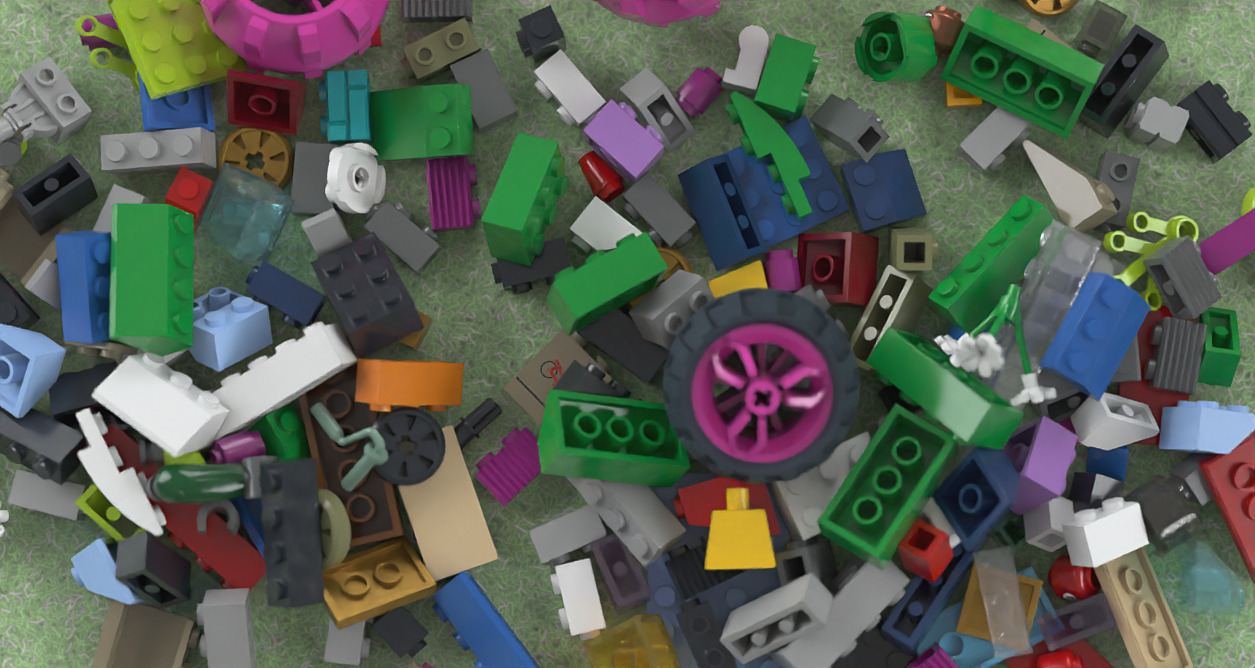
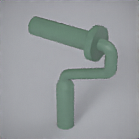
M318 402L311 407L310 411L328 436L339 445L346 446L367 436H370L373 440L365 446V455L341 480L342 487L347 491H351L375 464L381 465L388 459L385 442L378 431L372 427L344 438L343 430L322 402Z

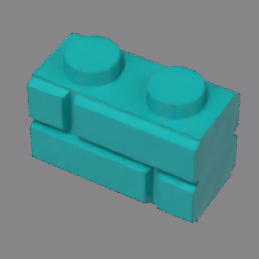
M367 70L325 72V81L319 82L320 103L326 102V116L320 117L321 136L327 137L331 145L350 143L371 144L370 80Z

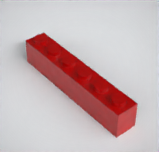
M112 424L107 429L108 433L102 435L107 448L115 446L123 465L117 467L119 473L133 467L136 474L143 472L148 481L151 476L157 475L158 471L165 466V464L154 465V461H147V466H141L139 441L126 429H118ZM148 493L146 494L151 507L159 505L167 522L164 526L170 530L167 535L169 539L181 549H184L187 545L197 554L194 560L198 565L209 573L214 569L222 576L223 579L220 583L224 588H249L251 591L266 574V564L256 545L240 530L236 536L226 530L229 521L221 513L210 514L206 519L207 534L198 535L197 519L198 512L202 507L201 504H171L165 500L154 501L149 497Z

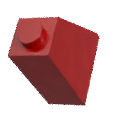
M721 476L677 490L679 497L673 499L678 519L685 518L689 525L710 527L712 511L727 510V489L748 488L749 510H765L769 534L776 535L781 533L765 483L763 485L747 484L743 481Z

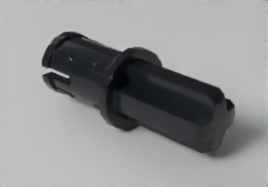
M487 398L466 418L463 416L459 418L461 422L454 428L461 449L475 437L479 439L481 437L479 433L502 413V409L492 398Z

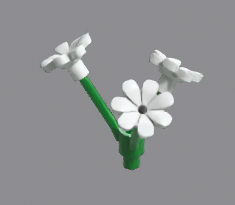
M1009 284L1006 295L1001 296L998 305L971 333L966 332L958 340L953 339L948 334L945 336L940 335L934 340L946 354L952 355L950 361L955 367L959 368L961 365L967 372L974 371L979 367L981 376L990 377L992 368L1000 370L1004 363V359L1001 357L1002 350L998 345H995V337L1003 322L1012 324L1025 374L1022 375L1025 390H1022L1016 398L1011 399V404L1018 406L1021 403L1028 402L1030 399L1032 403L1042 402L1044 399H1054L1057 397L1055 388L1039 386L1036 373H1032L1022 329L1021 313L1019 312L1022 304L1019 299L1023 288L1018 285ZM993 323L988 334H981L987 327H989Z

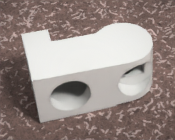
M751 25L741 31L737 44L740 54L736 69L726 68L721 87L755 95L769 42L767 32L763 28Z

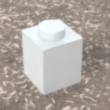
M1060 496L1057 499H1052L1040 505L1036 509L1034 508L1024 513L1026 542L1049 552H1053L1066 545L1062 524L1074 519L1072 501Z

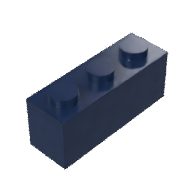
M728 154L706 159L678 174L683 192L687 197L696 219V224L700 229L717 272L740 265L768 251Z

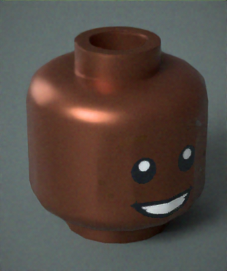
M936 6L935 10H928L923 16L927 17L930 21L935 40L937 60H942L943 55H951L965 23L961 20L962 15L959 12L948 7Z

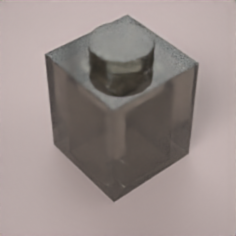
M1096 0L1091 5L1072 42L1079 45L1077 50L1085 56L1096 58L1098 55L1103 58L1109 52L1128 15L1100 0Z

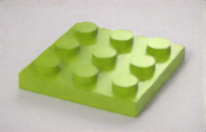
M114 0L110 4L151 100L226 80L228 70L247 71L242 57L231 50L222 39H216L204 15L200 0Z

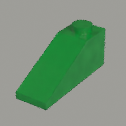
M291 403L263 416L247 430L249 432L256 430L260 434L265 445V456H275L278 459L293 457L312 458L306 428Z

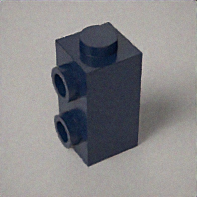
M264 260L260 267L255 265L246 279V283L249 284L246 291L254 296L252 300L268 306L269 312L272 307L283 312L284 315L281 320L298 330L302 324L307 327L313 325L327 301L325 295Z

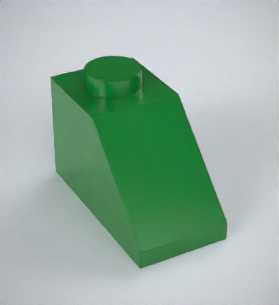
M1208 307L1207 310L1200 314L1199 323L1207 324L1197 382L1212 386L1231 387L1241 358L1236 311Z

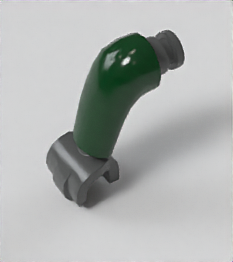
M275 456L244 458L241 464H169L163 466L157 475L151 476L148 479L146 490L149 497L154 501L165 500L171 504H202L241 496L250 500L262 498L259 484L260 462L278 460V458Z

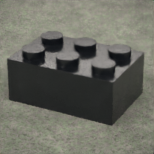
M375 232L310 262L322 290L359 358H364L424 328L411 296Z

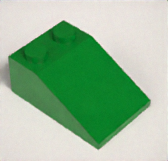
M454 83L370 92L373 148L378 153V155H374L377 161L474 155L470 85Z

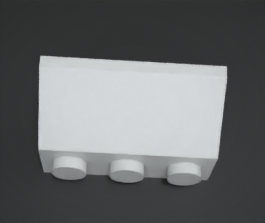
M150 352L129 356L92 394L94 399L174 457L211 446L229 413L228 409L219 404L220 400L215 395L201 391L192 384L190 377L181 372H175L164 364L165 360L161 356Z

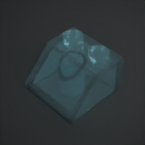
M224 163L198 224L235 259L264 260L268 262L295 201L275 183L229 163Z
M1182 541L1181 612L1239 615V607H1243L1245 599L1244 587L1239 586V578L1204 541Z

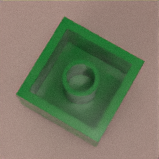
M776 33L754 103L766 111L772 118L787 123L792 122L794 115L801 117L809 91L804 90L803 87L805 83H812L820 60L819 57L814 56L817 46Z

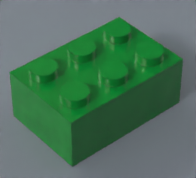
M518 132L481 220L491 257L531 267L535 255L541 254L545 243L544 233L547 226H551L554 223L557 214V201L559 196L563 197L569 184V177L565 175L564 170L565 159L561 157L558 142Z
M647 232L637 237L634 233H631L616 243L617 248L607 253L604 250L597 251L585 260L586 265L576 270L573 266L568 267L554 277L556 281L551 285L546 301L567 336L659 286L668 267Z

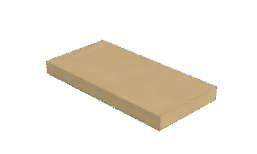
M453 425L441 428L445 437L446 449L443 462L437 472L419 484L398 486L425 566L434 581L499 559ZM408 441L398 443L396 446L397 450L404 451L405 456H410L409 451L415 450L414 443H408Z
M1142 546L1095 567L1094 570L1134 667L1194 668L1145 547Z

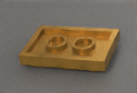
M406 536L347 556L336 566L323 568L325 599L323 605L338 630L436 593L435 581Z

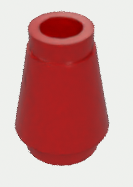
M594 150L586 153L579 159L578 164L594 197L597 196L606 204L623 193L625 190V186L622 183L623 177L597 155Z

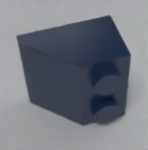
M905 149L874 154L867 163L858 159L841 165L839 172L861 234H868L927 215Z
M974 447L936 489L932 497L966 550L971 551L1015 503L1020 476L1003 450Z

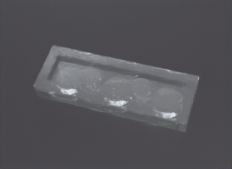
M1011 546L973 553L995 658L1001 659L1032 653L1033 648Z

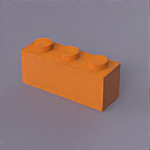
M358 358L355 401L369 403V410L391 411V405H398V408L414 407L418 409L419 405H425L426 411L446 412L447 405L461 406L464 363L438 360Z

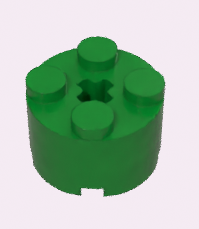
M880 11L869 15L863 21L861 26L865 27L861 37H856L855 58L862 73L869 75L873 78V81L913 83L920 80L928 70H932L936 66L935 40L930 21L927 17L915 13Z

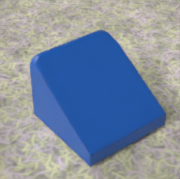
M1127 445L1108 451L1090 446L1088 448L1086 472L1098 473L1124 482L1129 454Z

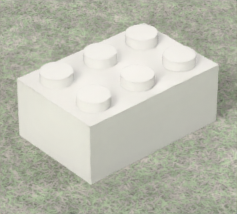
M868 432L841 442L824 463L805 472L800 477L786 482L766 483L793 542L806 540L821 533L817 520L870 443L871 438Z

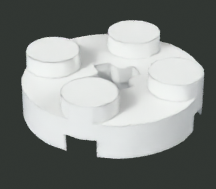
M350 143L342 147H336L330 152L327 173L328 184L325 194L331 203H336L341 210L347 213H368L373 204L379 203L383 198L386 187V173L384 166L378 165L374 157L378 153L373 147L365 143ZM355 176L359 177L358 184L355 182Z

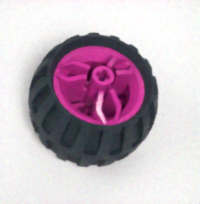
M748 288L732 292L711 301L696 312L676 336L667 357L663 378V394L667 415L673 430L686 450L711 471L722 477L758 485L790 481L824 463L845 439L851 428L858 406L860 390L859 372L854 352L846 335L835 320L818 305L804 297L788 291L770 288ZM756 343L757 359H754L749 344ZM765 343L779 345L774 353L771 354V363L765 359ZM735 350L740 351L746 365L744 372L725 361V358ZM792 354L799 358V360L776 374L778 369ZM809 375L808 388L792 387L793 384ZM713 383L732 385V387L715 397ZM746 398V401L731 417L725 413L726 410ZM779 400L797 411L786 421L781 419L777 409ZM750 411L757 414V428L746 426L751 419ZM769 414L773 425L771 427H766L765 415Z

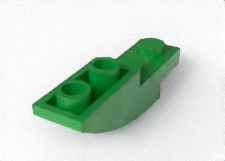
M737 91L731 93L728 99L730 104L725 107L732 124L736 125L739 123L744 136L739 139L746 156L750 157L753 155L756 163L769 158L771 163L766 166L774 184L780 182L785 195L781 196V201L788 216L794 214L797 222L809 217L812 209L800 182L809 179L811 172L799 150L782 127L766 111Z

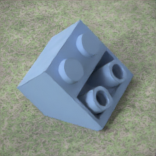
M222 286L212 288L207 294L193 300V346L189 347L188 350L197 362L220 372L273 343L268 306Z
M1177 401V407H1163L1159 449L1186 453L1229 454L1255 430V414H1250L1249 407L1219 406L1218 402Z

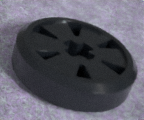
M399 407L381 415L371 426L383 438L385 449L388 453V459L383 464H375L372 468L384 481L397 486L416 485L433 476L441 466L446 449L445 437L438 422L427 412L414 407ZM367 436L366 445L373 441L370 436ZM401 437H407L408 443H414L415 450L409 451L410 456H405L403 450H397V443L402 442Z

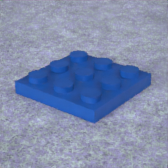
M806 116L782 126V129L791 138L811 172L809 179L800 182L812 209L811 215L797 222L794 214L788 216L781 201V196L785 195L780 182L774 184L766 166L771 163L769 158L756 163L753 155L750 157L746 156L742 145L722 154L729 155L767 249L851 210Z

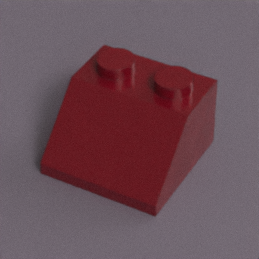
M240 70L227 71L228 124L297 136L306 105V82Z
M856 232L799 234L797 259L802 288L811 284L815 292L821 289L831 306L867 307L876 289L879 237Z

